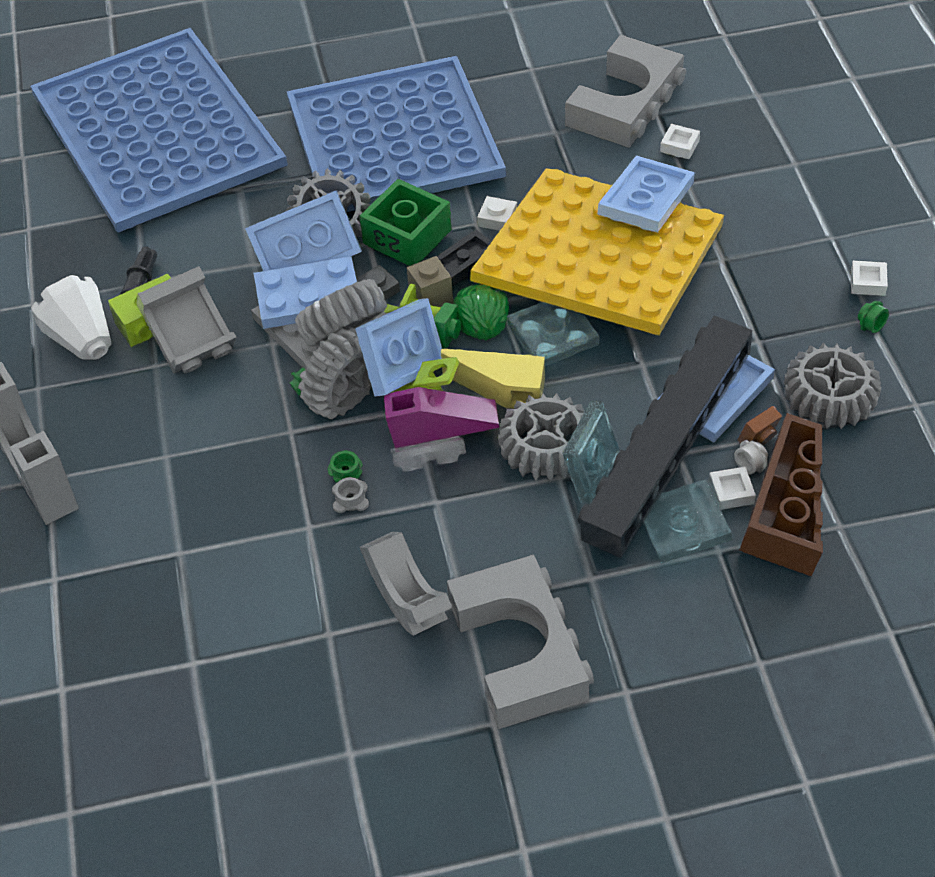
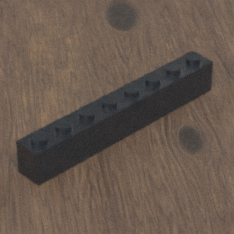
M713 316L707 327L700 328L694 347L691 351L686 350L680 360L679 370L675 375L671 374L667 378L660 399L652 401L646 420L642 425L638 424L634 428L629 446L625 451L620 450L617 454L612 472L608 477L603 476L596 489L595 498L591 504L586 503L582 507L578 516V523L581 524V541L622 558L749 356L753 330L717 316Z

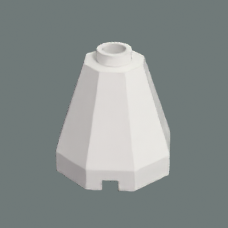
M70 275L43 290L40 295L44 300L40 305L35 301L31 307L33 317L41 332L81 359L96 360L103 357L112 344L99 291L91 277H84L85 281H81L78 276Z

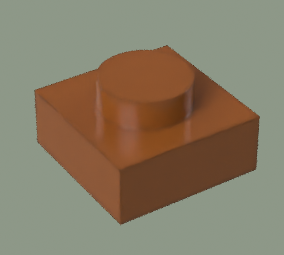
M771 406L747 422L737 440L740 443L748 440L749 442L754 441L765 445L777 434L775 428L782 415L774 406Z

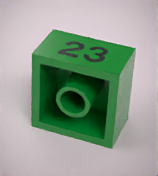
M397 179L359 216L363 244L409 266L421 262L452 230L449 201L400 179Z

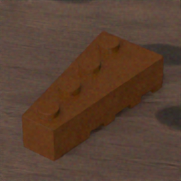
M786 413L739 551L812 576L823 553V541H821V527L823 525V512H821L822 480L820 479V468L822 465L821 424Z

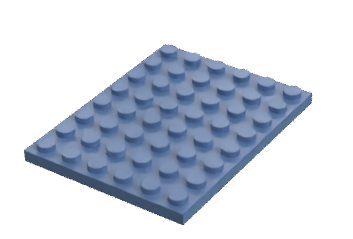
M191 28L30 86L33 96L117 232L132 228L288 165L286 155Z

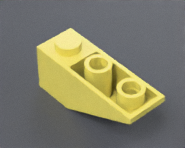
M441 349V359L457 357L459 361L453 381L487 399L495 400L497 404L505 408L514 409L516 400L526 403L528 395L538 399L543 392L545 357L461 349ZM442 367V373L444 374L447 370L446 367Z

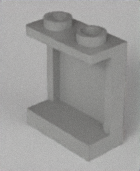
M199 266L137 295L136 304L173 373L181 370L184 373H189L202 365L201 361L210 356L218 359L227 355L233 350L232 346H234L237 338L234 331L229 332L204 285L205 276Z

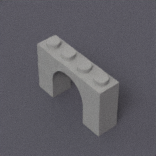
M620 35L607 51L606 75L636 84L643 90L632 95L613 96L579 85L565 102V126L630 148L637 137H642L650 120H655L663 103H667L670 100L676 86H680L683 83L686 75V69L683 68L684 55Z
M0 362V447L45 525L79 509L58 453L44 431L36 433L14 381L3 363Z
M534 555L447 580L448 598L460 632L500 620L514 619L531 624L546 639L543 650L532 660L484 676L485 696L498 729L589 701V684L594 683L587 660L581 661L577 653L579 651V643L572 628L567 629L564 624L565 611L559 597L553 598L549 590L552 589L549 573L546 567H539Z

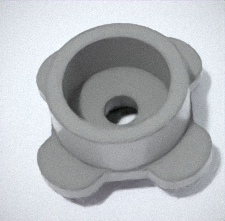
M352 477L344 478L332 487V493L336 499L333 503L334 511L344 513L346 510L364 511L369 506V501L365 498V492L368 490L367 484Z

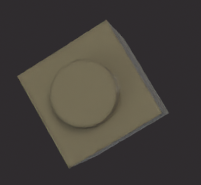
M437 256L407 267L408 285H416L418 300L428 298L430 305L442 307L445 302L453 304L451 276Z

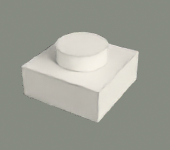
M671 124L661 141L660 152L690 159L700 140V131Z
M487 196L477 217L478 227L500 231L516 210L517 202Z
M853 261L851 267V294L886 296L888 287L887 263Z
M746 467L710 472L709 484L718 510L755 503L756 495Z

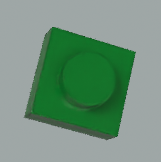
M447 302L443 304L434 317L442 349H447L451 341L458 338L461 330V320L457 317L458 305Z

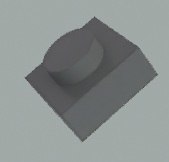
M380 265L356 278L357 282L367 279L375 280L377 286L381 288L384 294V300L400 292L399 282Z

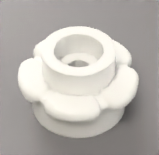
M744 440L741 442L740 448L734 453L738 467H746L749 475L756 471L761 473L767 467L768 453L765 447L758 442Z

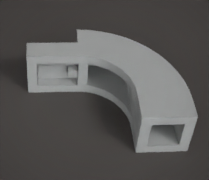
M390 532L359 547L379 591L394 616L407 632L414 636L448 619L445 611L452 608L447 593L432 589L426 582L410 553L402 532Z

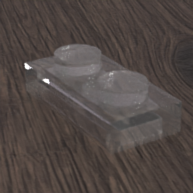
M456 436L391 449L390 451L395 467L402 466V471H412L423 468V462L437 459L438 464L458 461V455L465 454L466 448L464 439Z

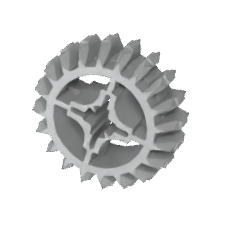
M327 168L325 176H320L317 171H314L312 180L303 176L301 179L302 186L294 185V195H289L287 201L290 207H287L286 211L337 190L345 212L349 205L353 204L356 211L350 220V224L355 235L362 237L359 216L370 206L368 204L370 202V195L363 193L364 185L362 182L355 184V177L353 175L344 179V174L340 169L336 176H332L331 171Z
M371 279L347 285L300 311L295 318L298 326L297 330L308 346H319L320 341L328 340L330 333L337 334L341 328L347 330L352 327L355 329L382 314L387 307L381 288L377 286L375 280Z
M352 327L347 330L341 328L337 334L330 333L328 340L320 341V347L316 351H312L311 359L304 363L306 370L300 374L302 381L298 388L301 390L300 397L309 406V409L323 417L333 419L338 414L344 416L347 410L353 409L355 405L360 403L365 395H369L372 385L368 377L356 330Z
M822 343L819 349L809 346L806 353L798 352L795 360H791L788 365L787 374L784 377L785 399L790 401L791 410H799L800 418L810 417L812 422H823L826 429L831 424H837L842 429L846 422L855 426L859 419L866 420L870 411H874V408L877 406L881 392L879 371L874 370V361H865L864 352L854 354L852 346L846 350L839 348L838 343L833 348H828L824 343Z
M543 392L538 399L528 395L526 403L516 400L514 409H507L505 418L501 419L499 425L500 434H498V442L501 446V454L505 460H508L511 469L519 468L522 477L531 472L535 480L540 475H546L551 482L556 474L565 479L568 470L577 473L580 464H587L589 454H592L594 449L595 428H593L590 413H584L582 404L573 405L571 397L560 400L558 393L553 398H547ZM527 431V437L521 439L520 436ZM571 433L573 438L567 442L566 436Z

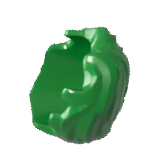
M476 284L465 287L457 293L453 304L458 305L457 317L461 320V331L479 340L487 341L504 330L508 319L509 302L503 291L483 284Z

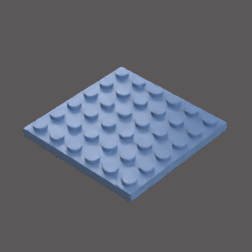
M457 56L287 91L288 102L312 176L314 171H317L320 176H325L327 168L331 171L332 176H336L337 172L341 169L344 179L353 175L355 177V184L362 182L364 185L363 193L370 195V202L368 203L370 205L397 179L432 194L506 177L504 162ZM353 204L347 207L346 212L355 210Z

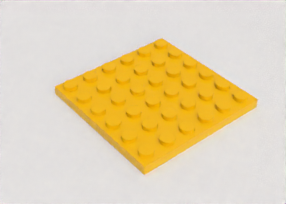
M546 168L473 266L470 281L659 336L720 231L724 215L712 212L709 209H699L679 202L658 233L643 230L640 227L621 221H613L608 217L597 214L598 203L612 185L594 181L588 177L567 174L558 169Z

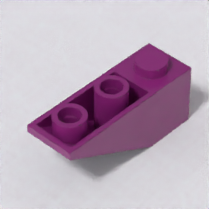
M422 387L384 395L386 421L395 448L499 428L496 402L493 399Z

